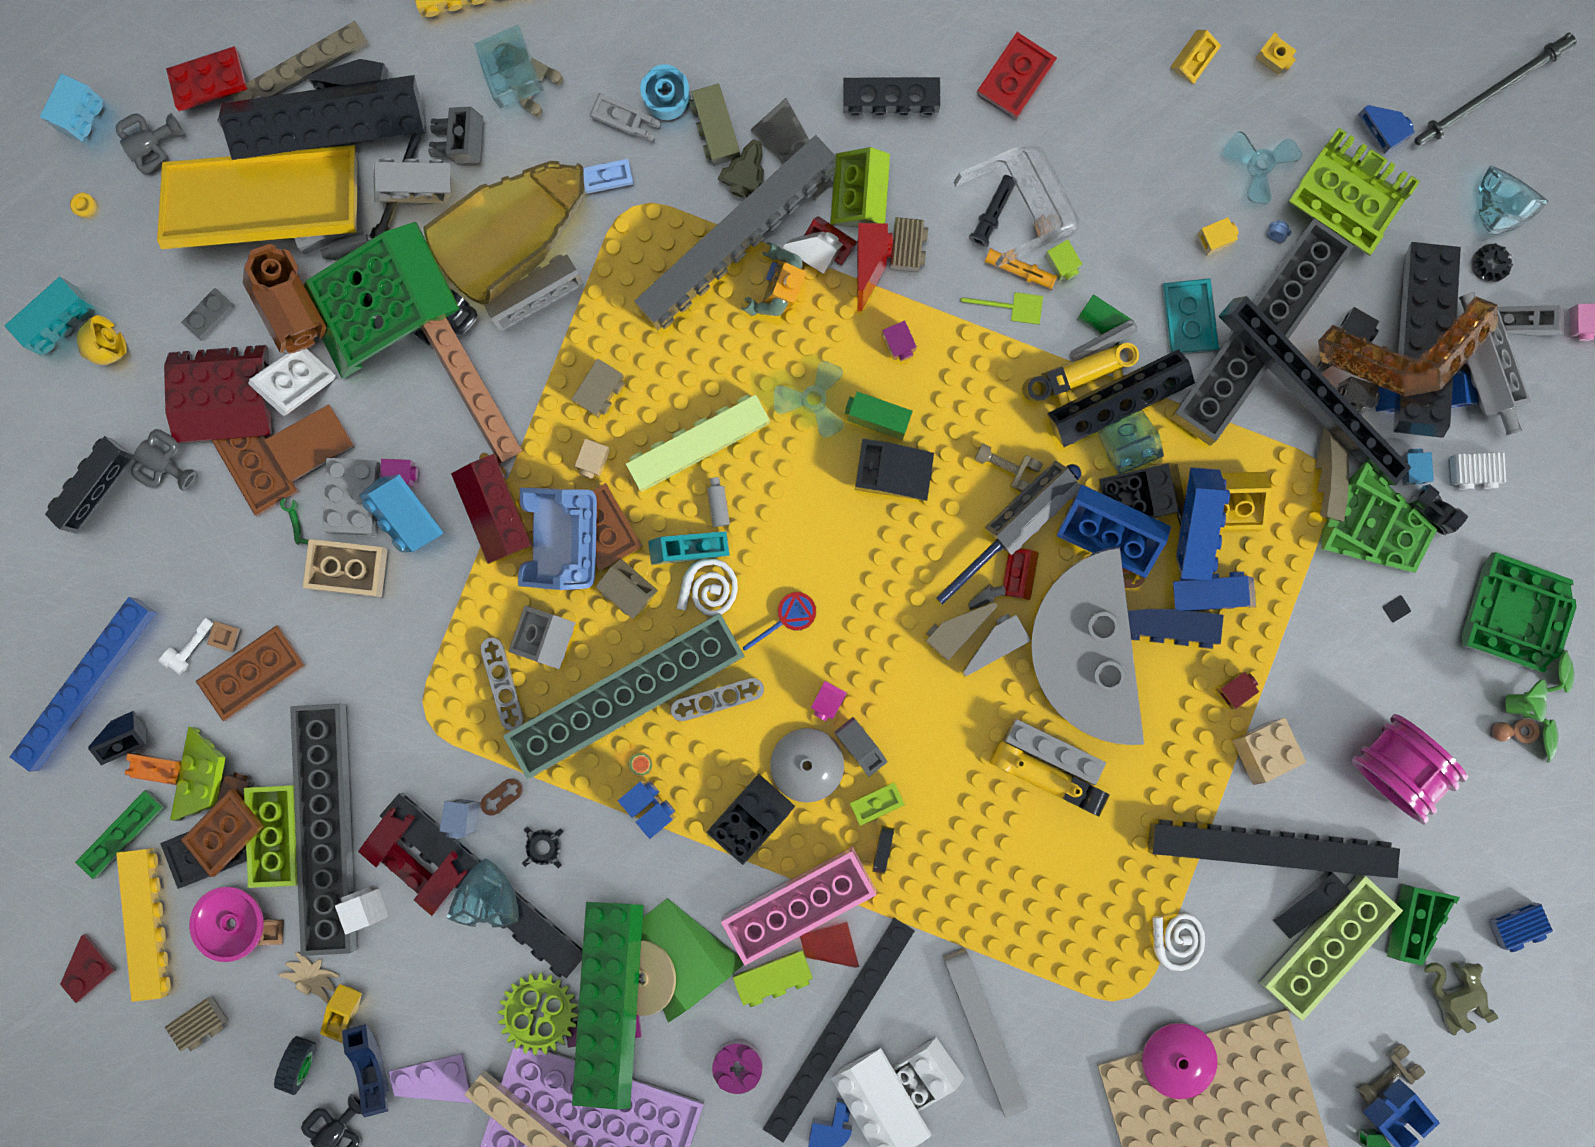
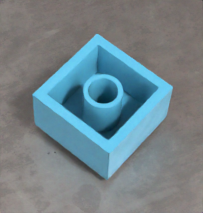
M61 73L40 118L55 130L82 142L84 137L88 136L91 131V123L95 115H98L101 111L103 99L88 85Z

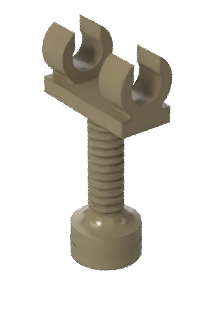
M984 443L981 444L974 458V461L981 464L990 461V463L992 462V464L994 463V465L1001 466V468L1014 473L1015 477L1010 487L1020 492H1023L1030 485L1020 480L1025 467L1039 472L1043 465L1042 462L1026 455L1020 466H1017L993 454L991 447Z
M1400 1044L1386 1055L1394 1065L1392 1070H1389L1386 1075L1384 1074L1374 1084L1370 1086L1364 1084L1357 1089L1367 1104L1371 1105L1378 1099V1092L1384 1089L1387 1084L1389 1085L1395 1078L1399 1077V1075H1402L1405 1081L1412 1085L1425 1074L1421 1065L1415 1064L1406 1070L1400 1063V1060L1407 1057L1410 1053L1405 1045Z

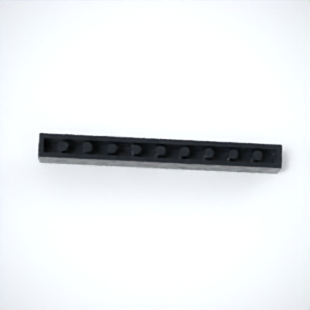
M1247 296L1234 298L1218 317L1361 465L1368 462L1373 467V470L1388 482V485H1397L1411 469V466Z
M399 793L380 814V817L383 818L392 807L395 808L393 817L403 821L407 814L415 817L400 838L401 841L410 848L413 846L421 852L419 856L426 863L431 864L433 862L437 867L442 864L452 851L456 852L458 857L451 861L458 873L463 870L467 871V874L456 888L466 897L471 895L476 900L475 905L485 913L489 911L494 915L495 918L493 920L503 929L506 927L514 933L512 937L521 945L526 943L533 949L531 954L541 962L543 960L551 965L549 969L556 976L567 978L582 961L583 948L459 840L446 837V832H440V824L406 794Z
M1158 819V823H1150L1148 853L1398 878L1400 848L1392 847V842L1377 841V845H1370L1366 839L1353 838L1352 843L1343 842L1344 837L1328 836V840H1320L1319 835L1304 833V838L1295 837L1294 832L1280 831V835H1270L1271 830L1255 829V833L1246 832L1245 827L1231 826V831L1222 830V825L1207 824V828H1199L1197 823L1182 821V826L1173 825V820Z

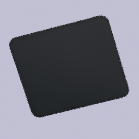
M1401 595L1383 606L1392 622H1396L1411 612V609Z

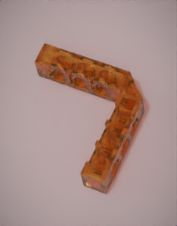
M1475 296L1467 305L1465 312L1458 319L1455 318L1453 320V325L1444 335L1441 334L1436 344L1429 351L1426 350L1419 359L1408 355L1402 356L1388 350L1386 346L1380 347L1366 341L1364 337H1356L1346 333L1344 329L1332 325L1318 340L1320 360L1402 396L1441 390L1498 327V304Z

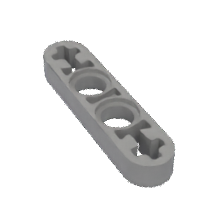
M487 638L481 645V654L501 724L505 729L512 731L523 725L524 715L504 645L499 639ZM490 642L499 646V649L495 651L496 657L500 658L502 656L503 661L489 664V660H494L492 653L486 651V648L490 647ZM497 665L503 666L506 670L504 678L499 680L494 678L492 674L493 668ZM503 689H509L512 692V700L508 703H503L499 699V693ZM516 704V709L511 710L514 716L519 717V720L515 722L516 726L513 727L511 723L506 722V719L510 716L508 710L503 712L502 707H510Z
M749 678L685 697L672 704L671 714L676 720L687 721L751 702L763 695L764 686L760 680ZM750 682L760 686L756 696L747 693L743 694L746 699L740 700L741 696L737 688L738 685H742V690L749 688ZM733 689L736 692L737 697L733 703H726L723 700L722 695L725 690ZM709 696L712 698L713 706L711 709L702 710L700 708L699 700L701 697ZM695 699V707L699 712L698 714L694 715V710L687 711L685 717H682L681 714H676L675 710L679 708L678 704L683 703L684 706L692 705L690 700Z

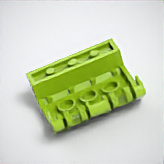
M1338 127L1306 172L1288 202L1313 219H1317L1370 256L1383 238L1384 231L1405 200L1412 195L1420 181L1411 175L1405 184L1400 187L1408 175L1403 170L1393 184L1386 181V178L1393 172L1395 164L1390 162L1382 174H1380L1379 172L1385 166L1388 159L1371 148L1360 161L1359 158L1368 147L1364 143L1358 147L1354 156L1350 157L1345 152L1351 147L1355 138L1350 135L1344 144L1339 147L1347 132Z

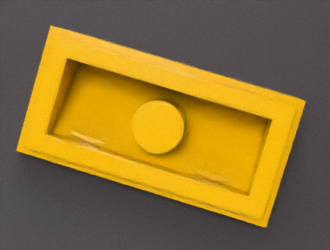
M1196 30L1170 67L1180 76L1194 84L1222 45L1208 30Z

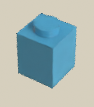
M1422 448L1410 449L1407 454L1401 456L1411 466V469L1402 478L1403 485L1428 484L1434 481L1432 452L1423 453Z

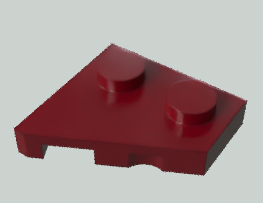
M86 933L80 937L60 985L71 999L78 1003L117 969Z

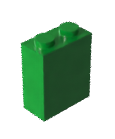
M858 391L855 397H849L845 409V414H848V422L900 440L904 438L913 412L907 408Z

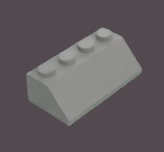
M567 254L555 256L549 261L550 264L543 268L540 266L536 267L528 273L529 276L522 280L519 278L508 283V288L499 292L497 290L486 296L487 300L482 303L499 331L504 330L584 284Z

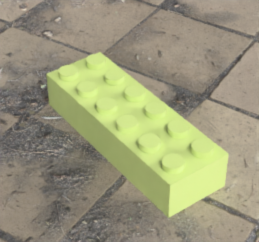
M1357 875L1347 886L1350 892L1333 908L1319 917L1260 981V984L1301 1021L1310 1014L1403 911L1366 876Z

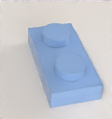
M628 159L581 168L586 194L633 185Z

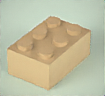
M309 539L303 588L382 598L388 549L377 546Z

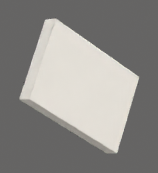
M306 348L293 354L287 352L250 378L248 384L279 413L286 416L331 383L336 375Z

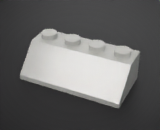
M881 1048L843 1066L831 1078L871 1147H916L931 1136L929 1129Z

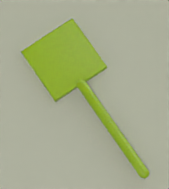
M1014 292L1013 304L960 298L961 302L1011 308V321L1040 325L1043 296Z

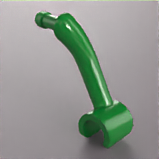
M283 498L280 506L289 513L295 543L297 545L300 543L308 545L309 539L301 538V526L295 511L298 507L297 502L293 500L292 506L287 509V500Z

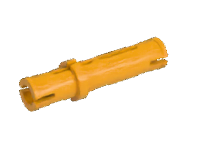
M990 248L985 259V263L1027 279L1026 282L1028 283L1032 281L1052 290L1057 275L1037 268L1038 265L1036 264L1032 266L995 251Z

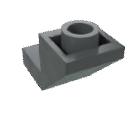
M854 717L834 732L868 777L888 762Z

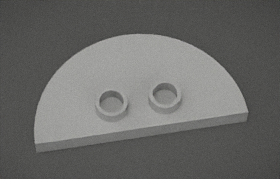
M1120 546L1107 548L1082 558L1064 571L1052 584L1039 607L1032 632V659L1036 676L1045 696L1057 712L1080 731L1103 741L1125 745L1144 744L1121 553Z

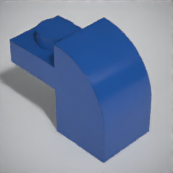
M836 1098L832 1122L812 1119L808 1147H842L847 1143L852 1133V1126L843 1124V1122L849 1121L850 1110L846 1107L847 1105L842 1098Z

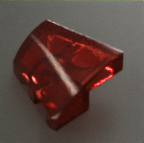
M847 921L824 928H816L800 936L806 958L854 968L859 967Z

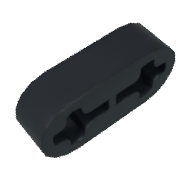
M881 827L872 872L885 874L894 828Z

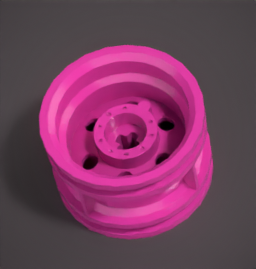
M1393 714L1390 717L1392 724L1385 723L1382 726L1383 733L1369 748L1362 747L1360 750L1362 756H1354L1351 761L1367 781L1389 801L1412 819L1421 824H1426L1429 821L1426 815H1434L1437 812L1435 804L1448 790L1457 791L1459 788L1458 781L1465 782L1468 779V775L1460 764L1428 734L1406 718Z

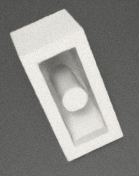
M822 231L792 238L785 243L783 249L797 254L801 257L802 261L824 274L831 267L843 244L838 241V237L834 234Z

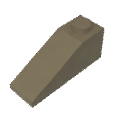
M991 603L945 621L939 626L934 624L927 631L928 639L925 642L948 661L998 605Z

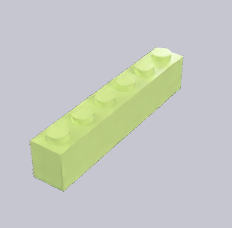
M745 395L738 399V404L730 409L728 406H725L715 412V417L709 420L706 417L694 423V428L688 431L682 429L672 435L673 439L666 443L663 440L650 447L651 451L645 454L639 452L629 458L630 462L626 463V466L639 490L643 492L770 424V420L757 396Z

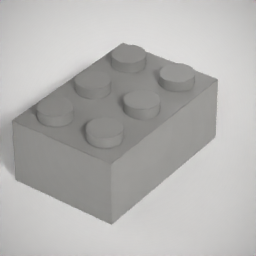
M391 158L379 159V162L374 163V202L448 203L450 195V163H444L440 159L429 160V163H419L418 159H405L404 162H394V159Z
M326 459L323 532L328 534L377 536L378 520L373 513H369L363 507V500L359 497V494L380 478L381 463L376 460Z

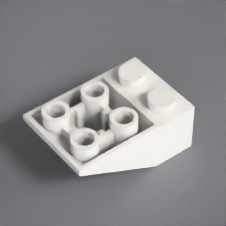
M937 1037L921 1045L892 1066L918 1112L954 1092L965 1078Z

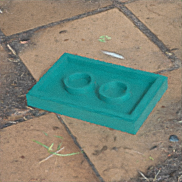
M1211 278L1162 283L1169 353L1178 349L1183 355L1218 351L1219 343Z

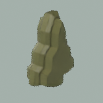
M755 139L750 141L743 148L741 156L732 159L729 167L722 169L718 180L730 186L728 192L732 195L746 199L749 193H753L764 182V169L760 165L763 157L761 141Z

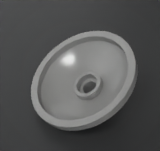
M811 728L798 729L785 735L775 746L770 761L771 775L778 789L787 797L799 802H815L829 796L837 788L844 772V759L838 744L828 734ZM810 761L812 768L804 770L802 767L803 762Z

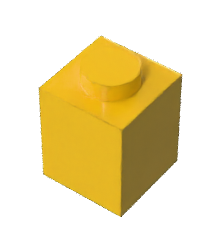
M1229 217L1203 227L1197 233L1206 255L1233 245L1238 240L1237 236L1239 235L1235 223L1230 222Z

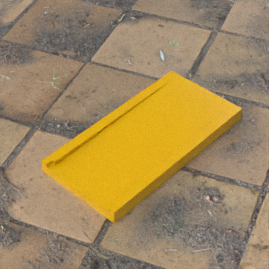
M355 145L298 150L232 160L231 156L162 162L157 242L160 248L172 249L357 232L358 153Z

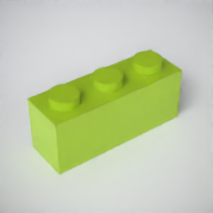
M802 948L733 975V980L743 1006L749 1004L750 1007L763 1003V998L772 995L773 998L780 997L787 993L786 989L793 986L796 989L803 988L810 984L809 980L813 979Z

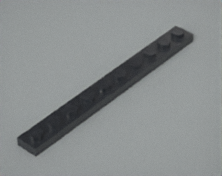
M895 917L891 920L762 1130L784 1143L915 932L914 929Z

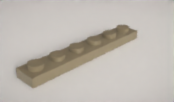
M353 21L247 82V90L232 94V97L235 101L252 99L259 95L263 97L281 95L307 80L309 74L328 68L369 43L356 21Z

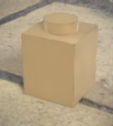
M585 439L575 467L580 470L579 474L593 479L594 475L600 477L610 449L607 446Z

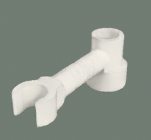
M205 618L179 653L172 647H169L158 662L165 668L169 667L178 675H181L189 665L185 660L212 629L214 622L209 618Z

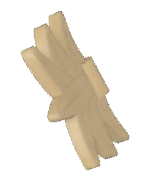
M296 952L295 955L300 962L285 963L286 966L295 972H285L278 976L293 981L296 984L295 989L306 995L310 993L316 994L325 1003H328V996L322 987L334 992L335 987L328 977L338 978L339 975L330 970L320 969L321 959L312 964L308 958Z

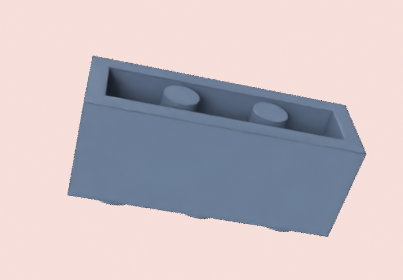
M457 798L444 801L440 832H446V837L461 839V837L469 836V833L476 831L480 802Z

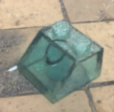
M1143 410L1098 431L1107 456L1119 475L1164 456L1160 435Z

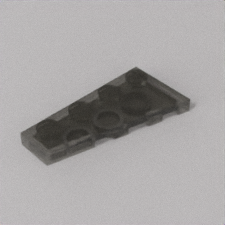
M787 98L782 100L750 129L751 133L761 141V144L781 165L809 141ZM831 178L826 182L822 180L816 185L818 189L811 195L815 202L833 186Z

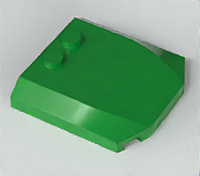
M1492 552L1483 564L1462 632L1463 646L1539 673H1545L1546 667L1563 653L1577 605L1576 599H1573L1571 585H1574L1573 580L1500 553Z

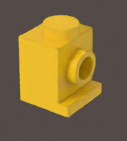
M1274 32L1260 50L1256 59L1279 75L1283 68L1288 71L1295 62L1296 58L1293 55L1297 50L1279 38L1278 34ZM1276 50H1277L1279 53H1281L1283 56H1279V55L1276 53Z

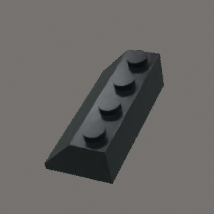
M107 436L98 439L93 445V451L89 457L84 458L79 463L78 471L73 478H69L64 483L61 494L50 501L45 515L58 529L76 534L133 460L131 452Z

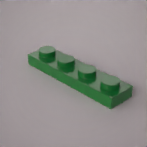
M144 790L75 863L91 879H96L117 857L116 853L122 852L164 806L148 790Z

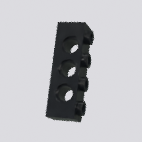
M940 77L843 78V113H848L850 116H861L863 113H872L874 116H884L887 113H896L898 116H908L911 113L932 116L935 113H939ZM869 93L874 99L870 102H865L861 99V96ZM893 93L898 99L890 102L886 100L885 96ZM913 93H917L922 97V99L918 102H914L909 98V96Z

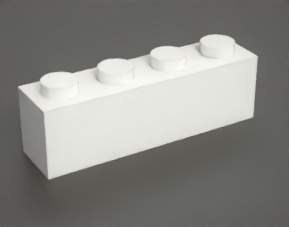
M371 887L341 898L342 903L335 905L345 935L370 926L389 916L380 890L372 891Z

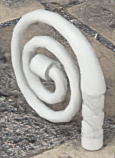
M702 559L693 563L682 578L680 597L678 598L676 609L686 611L691 582H693L694 575L698 569L707 565H717L725 569L732 580V592L726 605L719 610L711 611L705 609L698 599V588L708 578L720 580L724 586V592L719 600L710 601L707 598V592L710 591L711 594L720 595L722 586L716 584L705 586L702 590V600L708 606L716 607L722 605L728 598L730 591L729 583L724 576L717 572L703 574L695 581L692 589V598L696 608L703 614L708 616H716L719 613L723 614L730 609L736 599L738 585L734 571L725 562L717 559Z
M1187 913L1179 914L1169 922L1163 940V917L1154 916L1153 948L1159 962L1169 970L1184 971L1193 967L1204 952L1205 933L1201 922L1193 915ZM1188 919L1196 925L1199 932V948L1194 958L1188 963L1182 965L1173 964L1165 955L1164 940L1169 952L1176 957L1185 958L1197 948L1198 934L1194 926L1188 923L1179 924L1174 929L1173 938L1177 944L1181 946L1191 945L1190 948L1184 952H1178L1171 945L1170 934L1173 926L1179 920ZM1186 928L1190 931L1192 937L1190 935L1179 937L1178 935L1182 929Z

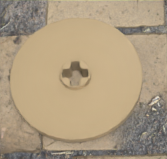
M641 940L637 1015L647 1016L661 1011L668 1005L675 991L676 973L671 958L663 948L651 941ZM644 973L645 976L643 977V980L645 982L641 983L640 980L642 977L640 974Z

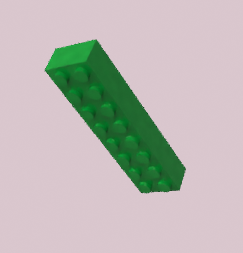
M586 902L572 1106L614 1110L631 1107L644 905Z

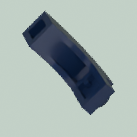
M366 1024L342 1030L344 1054L352 1063L357 1078L362 1116L365 1118L388 1112L386 1092L389 1090L381 1053L373 1033Z

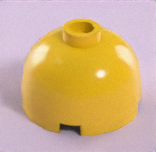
M100 315L88 319L80 327L76 335L80 355L97 365H108L118 361L126 354L127 346L122 333L119 332L117 335L112 329L115 326L112 321Z

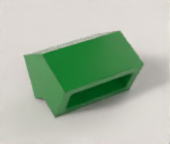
M1359 1129V1145L1362 1147H1392L1384 1135L1377 1130Z

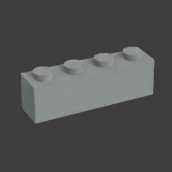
M1013 719L1003 740L1093 785L1097 784L1106 765V762L1018 719Z

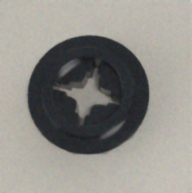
M1497 243L1486 244L1476 252L1473 260V266L1477 275L1488 282L1503 280L1510 274L1514 264L1511 259L1512 254H1509L1506 247L1497 245ZM1495 254L1496 261L1502 264L1495 266L1493 270L1492 264L1486 260L1492 259Z

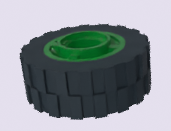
M297 1035L291 1040L276 1071L274 1079L275 1089L291 1095L297 1094L312 1066L316 1042Z

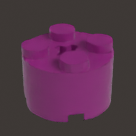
M734 1039L722 1045L714 1057L712 1066L713 1077L720 1089L732 1094H743L755 1088L762 1075V1056L758 1049L746 1040ZM736 1061H739L740 1066H744L739 1072L732 1068Z

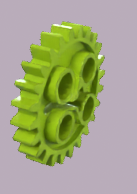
M539 973L538 979L535 980L533 975L529 974L528 982H525L520 977L521 985L516 986L512 983L511 987L514 991L512 993L504 992L508 1000H500L499 1002L505 1006L504 1010L497 1011L498 1014L504 1016V1019L498 1021V1024L506 1025L501 1033L503 1035L510 1034L506 1040L508 1043L516 1040L514 1046L516 1050L523 1045V1053L525 1054L532 1048L535 1056H537L539 1049H542L543 1053L547 1055L548 1047L550 1046L554 1051H557V1042L566 1045L563 1037L573 1036L568 1031L569 1028H577V1025L571 1022L572 1019L578 1018V1014L572 1012V1010L578 1007V1004L570 1003L575 998V995H566L570 989L569 986L560 988L562 980L558 979L553 983L552 975H549L547 980H544L543 974ZM529 992H535L537 995V1000L532 1005H527L524 1001L526 994ZM547 993L541 1008L544 1016L537 1019L534 1035L530 1036V1030L536 1019L532 1013L539 1010L542 995ZM556 999L560 1001V1009L554 1013L549 1012V1002ZM521 1016H527L529 1020L528 1026L524 1029H518L516 1026V1021ZM546 1023L551 1024V1034L542 1037L539 1032L540 1027Z

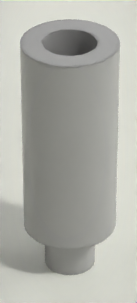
M362 232L327 243L328 247L321 249L320 252L323 259L332 257L335 260L346 256L369 240L366 232Z
M719 477L710 478L711 487L707 488L712 527L730 525L725 487L720 486Z

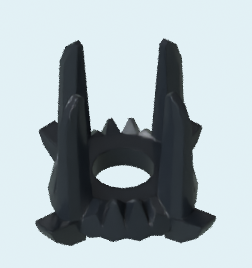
M527 826L524 831L528 838L525 845L528 857L522 862V865L526 867L531 862L538 865L554 864L559 869L562 864L557 859L561 851V842L558 837L564 831L560 828L555 833L546 829L533 832ZM541 840L548 842L550 846L549 852L545 855H541L536 851V844Z

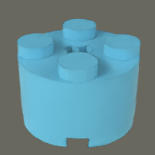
M662 64L650 69L645 77H643L640 92L643 104L652 117L661 120H672L685 114L689 105L690 90L688 80L681 71L672 65ZM664 90H668V95H663Z

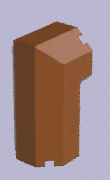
M267 244L251 250L248 261L244 266L243 285L279 352L284 353L286 349L289 354H293L315 344L313 339L317 335L320 339L325 336L326 325L297 274L298 265L290 251L286 249L279 250L276 249L275 245Z

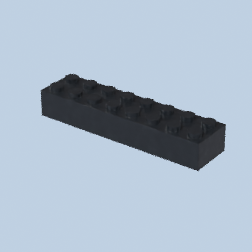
M415 75L222 103L219 113V119L232 160L424 132L425 116Z
M1411 242L1405 254L1393 432L1444 438L1450 428L1461 247Z

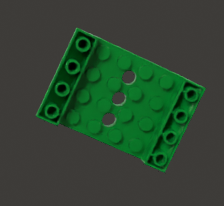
M412 222L379 234L310 277L304 283L306 291L326 325L325 336L322 337V340L341 379H345L363 368L361 362L429 321H441L460 309L417 222ZM356 272H360L362 276V281L359 285H356L353 280ZM368 293L373 298L372 304L369 307L364 303V298ZM378 315L383 318V326L380 329L375 325V319Z

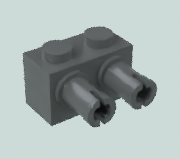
M471 106L449 108L448 118L431 119L430 123L435 124L430 125L432 134L447 133V141H432L429 143V147H433L428 148L431 157L448 156L457 164L480 163L483 116Z

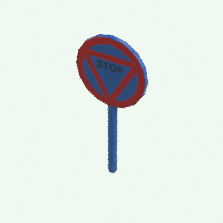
M792 592L786 595L778 606L780 621L746 644L743 650H748L781 625L793 631H801L808 628L816 617L814 601L802 592Z

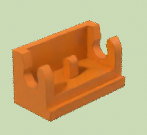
M127 753L126 761L130 762L128 770H125V775L131 778L177 785L181 766L180 760L139 753Z

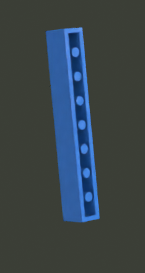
M127 598L10 755L12 760L29 772L40 771L156 615V611L138 598Z

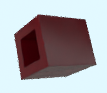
M1239 672L1216 689L1230 709H1237L1260 692L1256 687L1258 685L1256 679L1252 674H1246V672Z

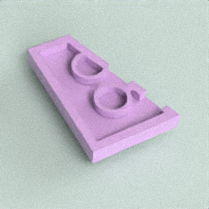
M463 1053L389 1071L394 1096L473 1103L464 1095L470 1088V1082Z

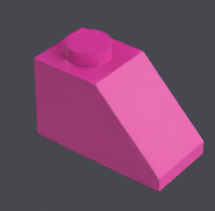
M824 681L811 706L815 710L813 715L824 721L828 717L833 719L847 692Z

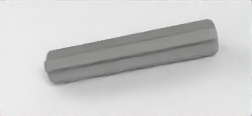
M1128 320L1072 350L1071 356L1073 361L1098 353L1133 335L1138 331L1136 323L1133 320Z

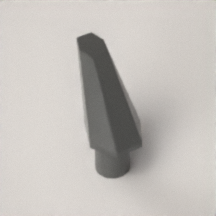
M991 584L987 585L970 600L969 609L973 610L994 602L995 597L1005 595L1004 586L993 587Z

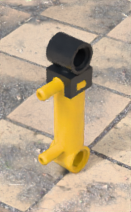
M1122 343L1064 366L1041 373L1042 376L1032 377L1024 382L1022 387L1023 395L1030 401L1045 400L1049 396L1057 395L1060 405L1063 406L1070 402L1066 391L1111 373H1113L1115 380L1124 376L1122 369L1136 364L1139 358V351L1132 343ZM1122 349L1128 353L1126 362H1123L1120 358V351ZM1035 382H1038L1042 388L1039 395H1035L1032 391V386Z
M1002 741L991 761L992 765L1100 817L1110 794Z

